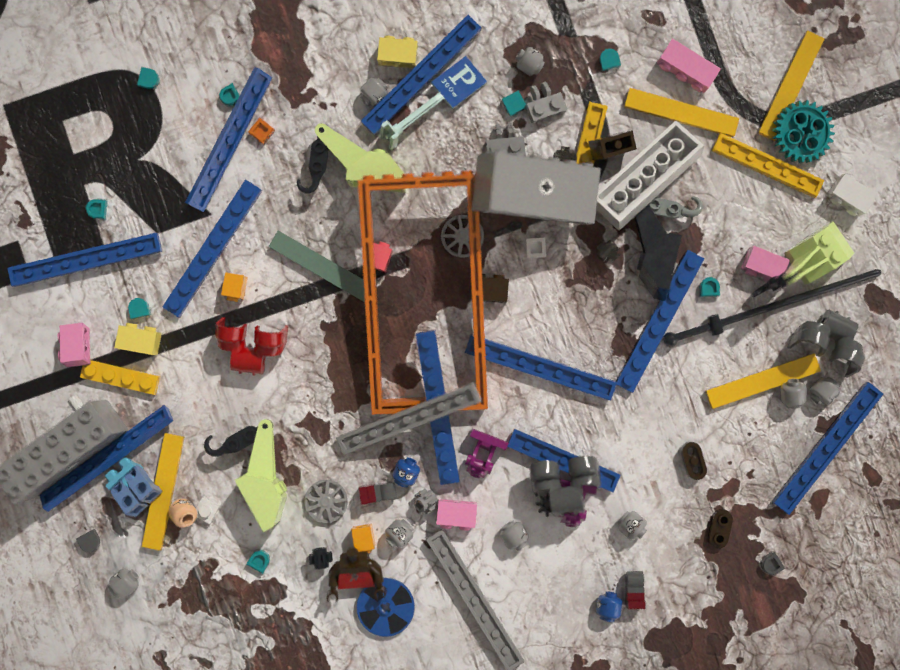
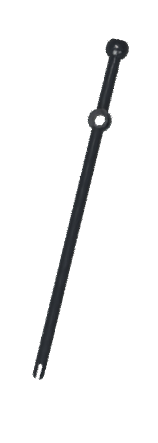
M881 270L868 271L723 319L719 318V314H714L707 317V324L676 334L667 332L663 336V341L666 346L673 347L679 340L707 331H711L712 336L724 333L722 327L880 276Z

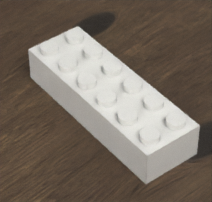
M675 121L598 191L596 210L616 229H622L702 155L704 145Z

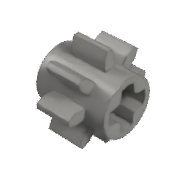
M425 488L414 495L417 498L414 500V506L419 512L427 514L437 508L435 505L437 496L433 491H427Z

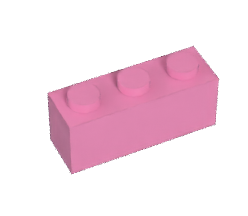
M673 38L657 62L662 70L672 72L678 80L686 81L692 85L694 90L704 93L709 89L721 68Z

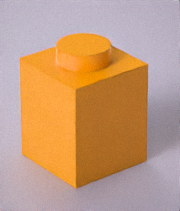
M225 272L221 295L227 297V301L238 302V299L244 300L248 277Z
M372 523L353 526L351 531L354 548L358 552L371 553V550L375 549Z

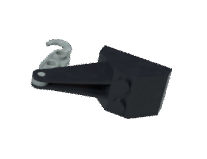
M655 197L634 217L643 250L640 254L637 270H640L639 278L653 299L666 300L682 237L680 234L671 232L667 234L656 215L671 219L698 216L703 209V204L698 197H691L697 203L695 210H689L675 201Z

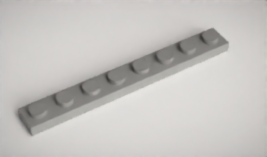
M473 382L341 434L336 439L343 455L477 404L482 400Z
M443 528L426 538L506 670H513L524 663L523 657Z

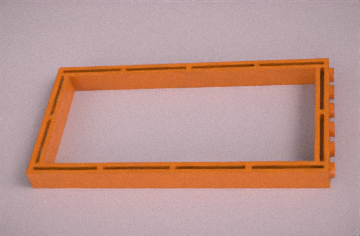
M473 170L461 171V175H453V171L441 172L442 176H434L433 172L422 173V177H414V173L402 174V178H394V174L382 175V179H374V175L362 176L363 180H358L372 415L395 414L427 400L426 397L383 399L371 190L467 186L476 389L482 401L461 410L488 409L479 211L472 210L475 184Z

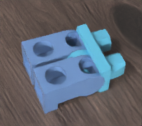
M124 457L119 462L122 468L119 473L117 470H110L105 475L108 481L105 486L110 490L125 515L136 517L148 506L147 503H151L163 491L153 483L141 464L134 463L130 458Z

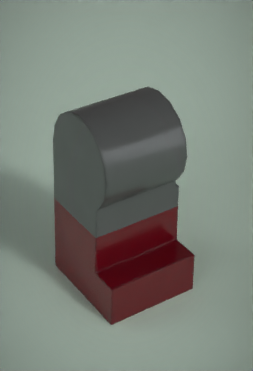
M395 482L361 485L359 487L361 505L397 498Z
M626 571L625 606L628 609H646L643 571Z

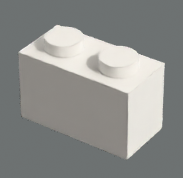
M843 174L837 178L826 196L830 198L833 204L846 208L850 215L860 216L867 212L878 194L847 174Z

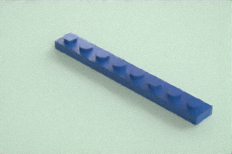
M467 15L361 120V123L375 136L380 131L381 124L386 120L389 122L481 31L482 27Z
M254 67L185 203L202 212L205 211L272 80V77L261 69Z
M246 179L244 180L162 306L164 309L179 318L181 317L262 192L260 188Z
M152 233L8 267L7 269L11 286L17 287L163 251L159 234Z
M686 250L673 274L666 300H659L616 381L617 385L631 393L634 392L705 258L690 250Z
M435 330L416 333L426 400L445 394ZM448 414L430 421L441 485L460 482Z
M471 334L465 353L475 356L474 335ZM485 339V354L488 361L610 401L617 385V382Z
M869 382L864 383L772 503L786 514H791L884 395L880 390Z
M163 405L40 494L43 509L49 512L172 423L174 420L169 409Z

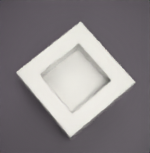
M545 238L526 239L527 259L546 257Z
M204 497L201 498L196 508L197 518L211 524L220 506Z

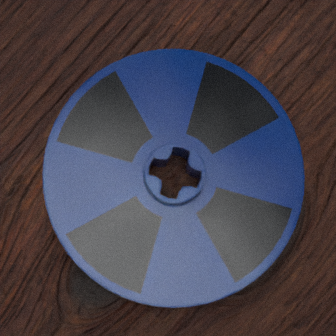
M383 578L384 582L382 585L387 589L385 598L381 591H378L379 598H375L374 593L377 588L375 584V587L364 588L357 601V614L361 624L369 632L378 636L388 637L399 634L408 627L414 615L415 604L412 593L405 584L393 578ZM386 603H389V608L391 610H385L384 612L382 610L383 606L381 604L385 605Z

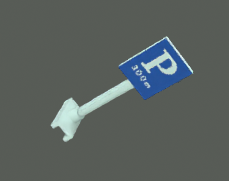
M467 56L463 57L431 82L438 91L437 95L399 124L396 123L392 126L386 120L381 124L379 138L382 140L386 137L390 141L389 150H394L397 147L399 135L403 133V130L442 100H445L454 109L484 86L487 80Z

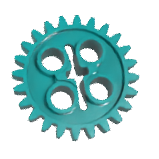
M800 100L795 102V104H789L788 107L782 109L783 113L777 114L780 120L773 122L777 125V128L772 129V131L776 132L777 135L772 137V139H778L775 147L781 146L779 153L786 152L784 158L791 156V162L798 159V163H803L804 161L809 163L812 160H818L819 156L825 155L824 151L830 149L827 144L834 142L830 136L835 135L834 132L830 131V128L835 127V125L829 124V121L833 118H826L828 110L822 112V105L816 108V102H812L809 105L808 100L803 103ZM796 116L800 118V124L797 123ZM813 122L817 124V130L814 129ZM790 133L794 136L793 142L790 140ZM807 140L811 142V148L807 146Z

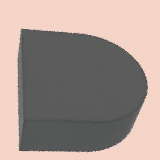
M95 529L76 538L80 548L85 552L95 551L100 546V537Z
M774 551L764 556L761 560L762 570L769 575H776L785 569Z

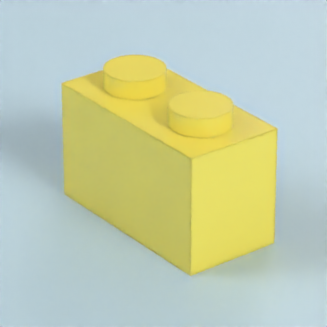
M394 36L379 37L378 65L413 69L417 63L418 41L410 37H404L403 39H395Z
M126 323L125 326H118L114 348L158 355L162 333L156 332V328L145 326L143 330L138 329L137 324Z

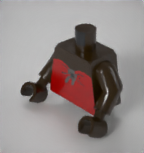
M349 548L346 553L340 554V561H336L329 571L328 586L330 590L327 592V601L329 602L330 595H335L336 602L338 601L336 587L338 589L375 587V584L377 585L374 593L375 598H379L378 591L383 592L385 598L387 589L382 585L384 580L381 566L374 559H371L367 552H358L356 548Z

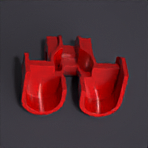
M222 317L216 322L215 337L220 349L232 351L230 369L232 371H239V374H242V372L252 373L255 376L256 374L264 373L266 356L282 354L287 343L288 326L285 325L280 332L276 333L260 331V326H256L254 332L255 346L253 348L246 347L247 324L237 328L225 327V317Z

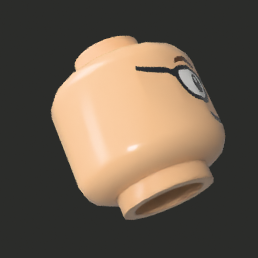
M178 499L169 507V517L178 527H188L197 518L196 508L187 499Z

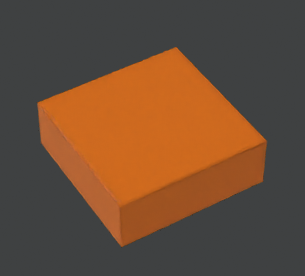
M259 117L248 133L264 145L275 132V129Z

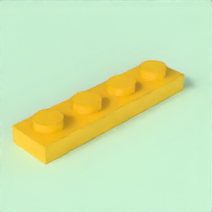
M90 360V365L82 366L80 378L156 395L161 377Z

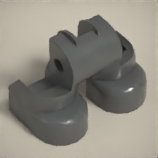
M829 309L824 312L820 323L807 321L801 324L793 333L787 348L790 349L800 342L807 341L820 346L817 355L822 356L825 354L830 342L829 338L835 340V348L831 353L829 361L832 362L837 359L849 361L850 364L845 374L847 378L862 369L865 360L863 346L853 340L858 330V323L850 320L851 317L846 318L838 314L839 311L834 312Z
M578 456L568 460L571 486L561 487L560 468L557 462L538 461L530 464V480L534 495L537 497V491L549 489L550 504L554 516H564L566 512H574L575 515L577 513H585L583 485H596L599 490L601 487L600 466L596 457Z

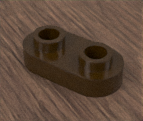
M695 442L684 443L681 447V455L687 475L694 480H701L707 474V467L701 447ZM689 448L693 449V453L691 455L687 453V450ZM695 466L699 469L697 473L693 472Z
M718 509L712 515L708 541L715 548H723L729 541L733 517L730 512ZM725 516L726 521L724 523H721V518ZM721 535L722 540L720 542H717V536Z

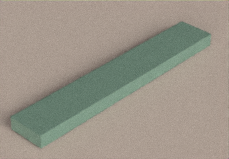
M279 230L277 231L268 247L365 302L364 280Z

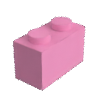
M752 246L747 251L741 269L746 271L745 274L749 276L764 278L763 281L767 283L774 276H779L786 272L790 260Z
M84 323L60 325V332L57 334L58 342L60 343V350L58 351L60 363L66 367L90 365L89 327Z
M439 499L436 524L444 529L459 526L460 530L470 531L471 528H475L477 502Z

